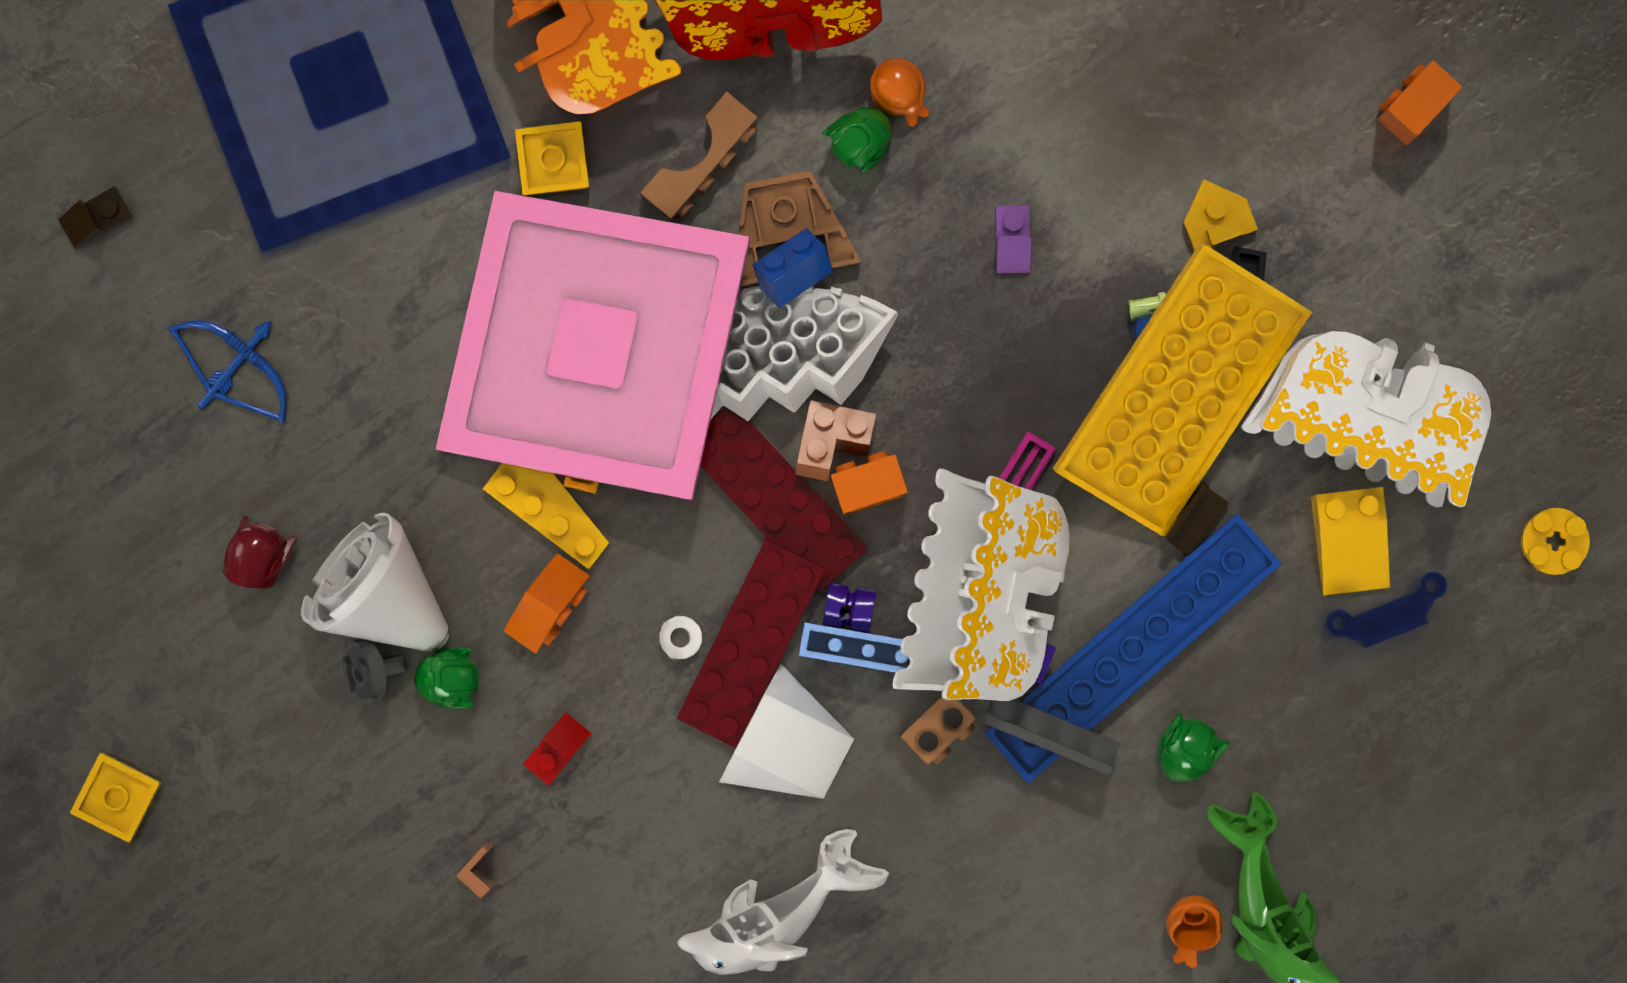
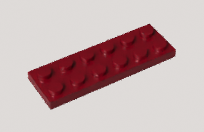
M727 407L710 421L701 461L702 469L767 539L826 568L815 590L820 594L868 548L801 476L795 475L796 470L750 421L745 420Z
M767 538L765 539L676 719L737 748L826 570L825 567Z

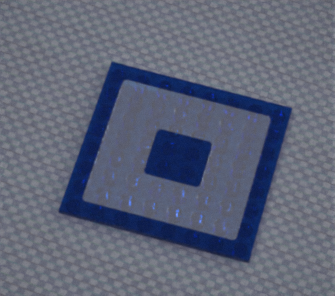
M179 0L168 4L262 253L511 158L451 0Z

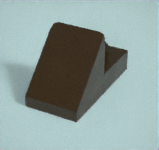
M114 186L87 202L83 200L77 201L58 220L73 247L77 249L133 217V214L119 189Z

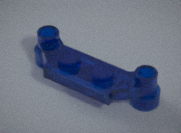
M1437 572L1426 573L1419 579L1418 586L1413 593L1353 617L1345 610H1333L1325 618V628L1333 636H1345L1361 641L1364 648L1428 623L1426 616L1435 599L1440 598L1446 592V579ZM1428 580L1434 582L1435 587L1432 592L1426 589V582ZM1335 617H1339L1342 621L1339 629H1335L1332 625Z

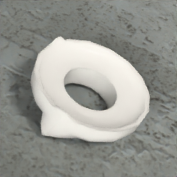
M675 616L663 622L659 633V643L663 651L671 659H686L693 656L699 650L702 643V632L699 625L693 619L686 616ZM676 628L684 629L689 635L688 643L682 648L674 646L671 642V633Z

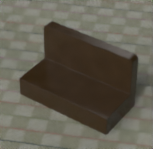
M1205 482L1198 486L1172 526L1162 536L1165 541L1186 556L1190 555L1198 547L1229 503L1209 489L1210 486Z

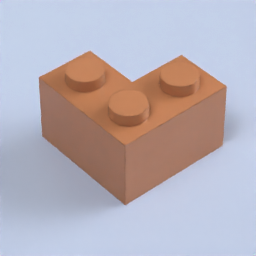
M810 400L795 475L828 481L834 450L867 457L876 414Z

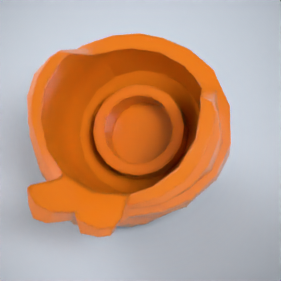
M892 58L882 62L874 70L870 78L869 90L872 101L882 112L892 116L905 114L906 122L910 127H914L918 123V117L926 118L929 116L928 108L923 106L925 80L923 73L916 64L906 59Z
M1197 895L1188 896L1178 900L1169 910L1166 918V929L1177 949L1172 958L1173 962L1180 964L1185 961L1186 966L1192 969L1196 968L1197 952L1213 948L1221 940L1223 919L1217 905L1210 899Z

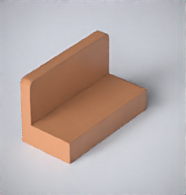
M490 842L485 844L456 875L480 899L486 896L496 885L477 867L494 848Z

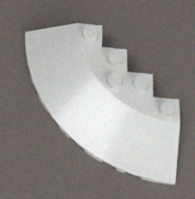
M760 286L743 289L737 298L711 419L724 405L749 421L769 397L795 413L815 389L842 405L863 380L898 316L897 311L863 295L858 297L843 293L842 289L835 287L821 289L812 286L781 308H778L760 290Z

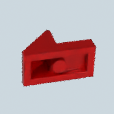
M566 712L544 736L542 742L523 765L549 786L592 733Z

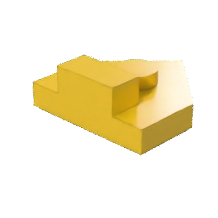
M1205 179L1202 180L1183 221L1193 252L1200 242L1212 248L1258 230L1246 198Z

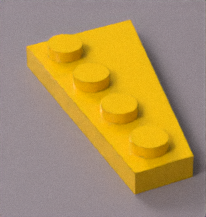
M502 463L483 487L484 491L589 570L610 544L554 473Z

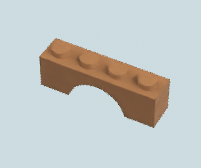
M727 91L705 116L712 133V142L704 160L697 166L684 171H672L661 168L640 193L643 199L672 223L677 217L682 220L694 206L690 201L698 192L703 195L715 181L712 175L720 166L723 169L727 168L737 155L734 149L741 141L745 144L748 143L758 131V128L755 126L758 122L757 116Z

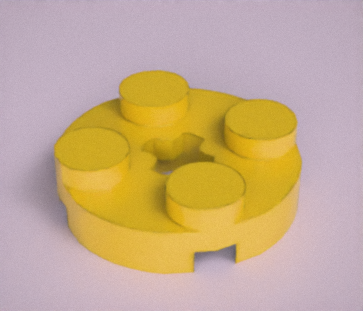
M1549 508L1538 512L1527 521L1521 532L1520 546L1528 562L1537 571L1549 575H1560L1575 570L1582 564L1589 551L1590 537L1586 523L1582 518L1567 509ZM1554 532H1558L1559 537L1564 541L1562 546H1558L1557 551H1553L1552 545L1546 543L1547 537H1553Z

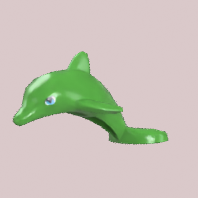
M1254 791L1249 798L1247 815L1230 812L1216 804H1210L1207 815L1212 826L1230 843L1243 851L1239 876V917L1234 914L1231 916V923L1242 935L1234 949L1235 953L1247 961H1256L1264 973L1275 983H1342L1340 978L1328 967L1316 951L1314 939L1318 930L1317 915L1308 894L1300 892L1293 909L1286 899L1272 868L1267 843L1278 823L1276 813L1263 795Z

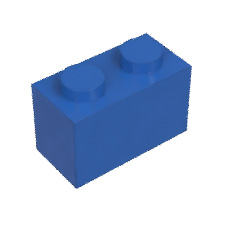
M807 228L752 264L760 290L778 308H781L833 272L826 246Z

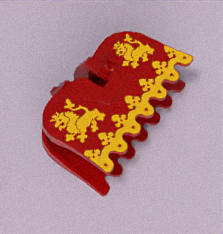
M655 0L667 21L677 45L688 54L707 60H728L758 54L759 58L774 56L773 30L785 29L789 46L796 50L812 52L818 49L837 47L864 37L882 21L881 0Z

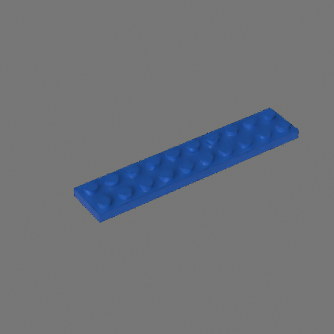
M1238 513L1235 514L1190 555L1184 558L1042 682V685H1038L1020 702L1090 731L1277 569L1281 562ZM990 727L984 732L1028 784L1061 756L994 727Z

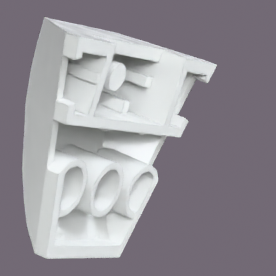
M780 663L719 782L824 799L854 738Z

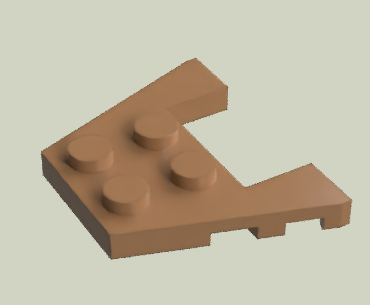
M811 171L745 183L738 235L749 236L751 239L740 287L759 284L752 265L758 261L757 248L783 244L806 228L815 237L825 236L832 269L861 264L859 255Z

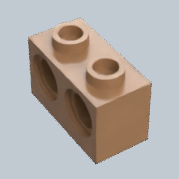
M941 695L899 736L927 765L932 761L938 765L952 752L948 746L956 738L962 742L976 729L972 724L976 718L959 700H946ZM950 708L958 709L962 715L961 723L954 728L947 727L943 722V714ZM928 731L933 732L938 739L937 746L930 751L921 749L918 743L920 735Z

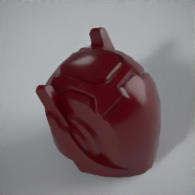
M243 516L237 532H235L225 552L223 573L229 581L238 586L256 589L273 587L292 555L291 551L297 542V536L293 535L289 540H286L277 529L259 522L248 523V517Z

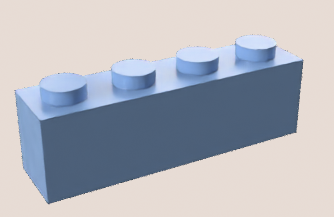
M804 623L799 656L895 673L900 669H906L910 664L909 658L901 651L903 639Z

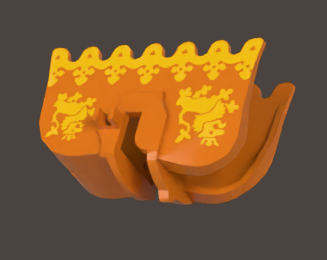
M511 0L514 4L511 7L514 14L505 23L507 28L519 25L559 4L565 17L540 30L536 38L539 50L514 63V66L519 73L538 64L543 84L549 97L557 106L569 113L576 115L596 113L645 88L681 74V68L675 60H659L655 55L656 50L664 42L663 33L656 28L645 30L640 26V21L646 17L649 9L648 3L645 0Z

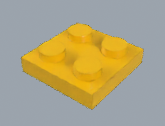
M581 121L515 129L523 196L590 189Z
M101 752L70 813L131 843L162 782Z

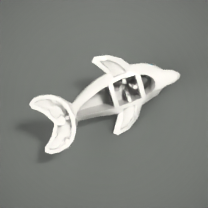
M844 829L826 836L821 842L817 871L807 879L777 896L756 903L754 901L758 881L750 879L732 891L724 902L720 919L706 929L685 934L677 941V944L682 950L691 953L694 959L706 971L719 975L739 974L753 969L773 971L776 969L778 961H789L806 956L808 948L794 946L793 944L809 928L830 890L865 891L875 889L884 885L889 872L885 869L865 865L851 858V847L857 837L856 830Z

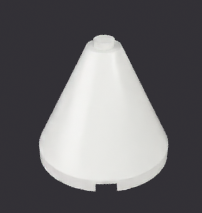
M387 513L376 514L374 518L379 522L370 527L363 521L335 547L321 565L312 580L319 587L313 599L308 595L304 597L301 617L304 622L318 631L427 652L434 649L439 650L449 638L447 633L448 624L401 524Z

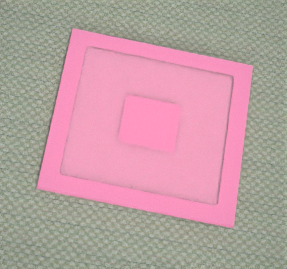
M494 191L436 450L693 501L751 238L749 236Z

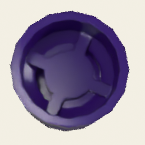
M830 583L823 626L841 629L844 624H847L852 631L869 633L876 591L857 588L852 592L847 585ZM841 605H851V610L847 611L841 608Z

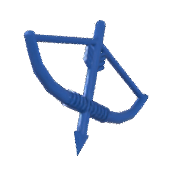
M193 320L168 328V331L173 333L207 391L198 403L200 409H204L215 397L277 419L281 424L285 422L286 390L281 377L268 360L264 359V356L261 357L260 353L258 354L257 351H254V347L262 337H268L271 320L254 327L256 333L248 343L241 340L233 331L231 332L215 322ZM190 327L209 330L224 338V342H228V345L235 348L234 350L238 351L239 354L224 372L215 371L206 380L179 335L178 330ZM244 359H248L252 365L258 367V370H263L274 383L280 398L279 414L225 396L233 385L230 378Z

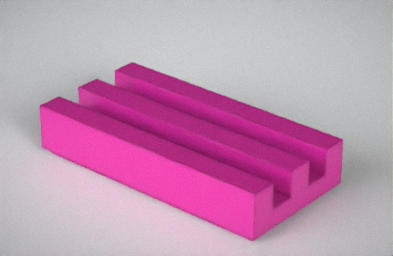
M1027 431L999 478L1006 481L1029 441H1032L1035 445L1011 483L1016 486L1019 485L1042 447L1047 451L1024 487L1031 490L1056 448Z

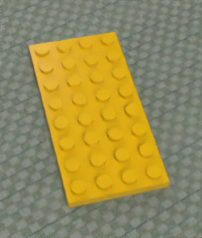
M1200 242L1054 465L1053 470L1159 535L1164 536L1312 314V311L1208 245Z

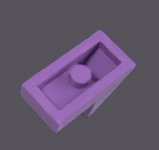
M1029 205L996 206V274L1030 273L1031 236Z

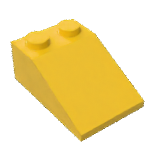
M1383 487L1311 496L1323 596L1390 588L1388 528Z

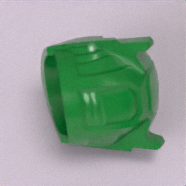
M860 107L855 112L845 114L837 119L822 134L825 137L831 138L833 141L831 144L832 152L835 153V156L843 164L847 165L848 168L861 167V172L865 174L868 170H872L887 154L891 143L892 126L888 117L880 110Z
M461 647L439 650L425 658L418 665L414 675V683L417 691L426 701H431L443 708L466 709L473 707V702H471L470 698L479 689V671L477 669L478 665L469 659V654L472 653L471 648Z
M1178 713L1176 718L1170 721L1159 741L1158 761L1163 775L1168 780L1190 782L1197 780L1201 775L1209 771L1228 748L1230 742L1228 740H1219L1215 730L1207 723L1194 717L1184 720L1181 713Z

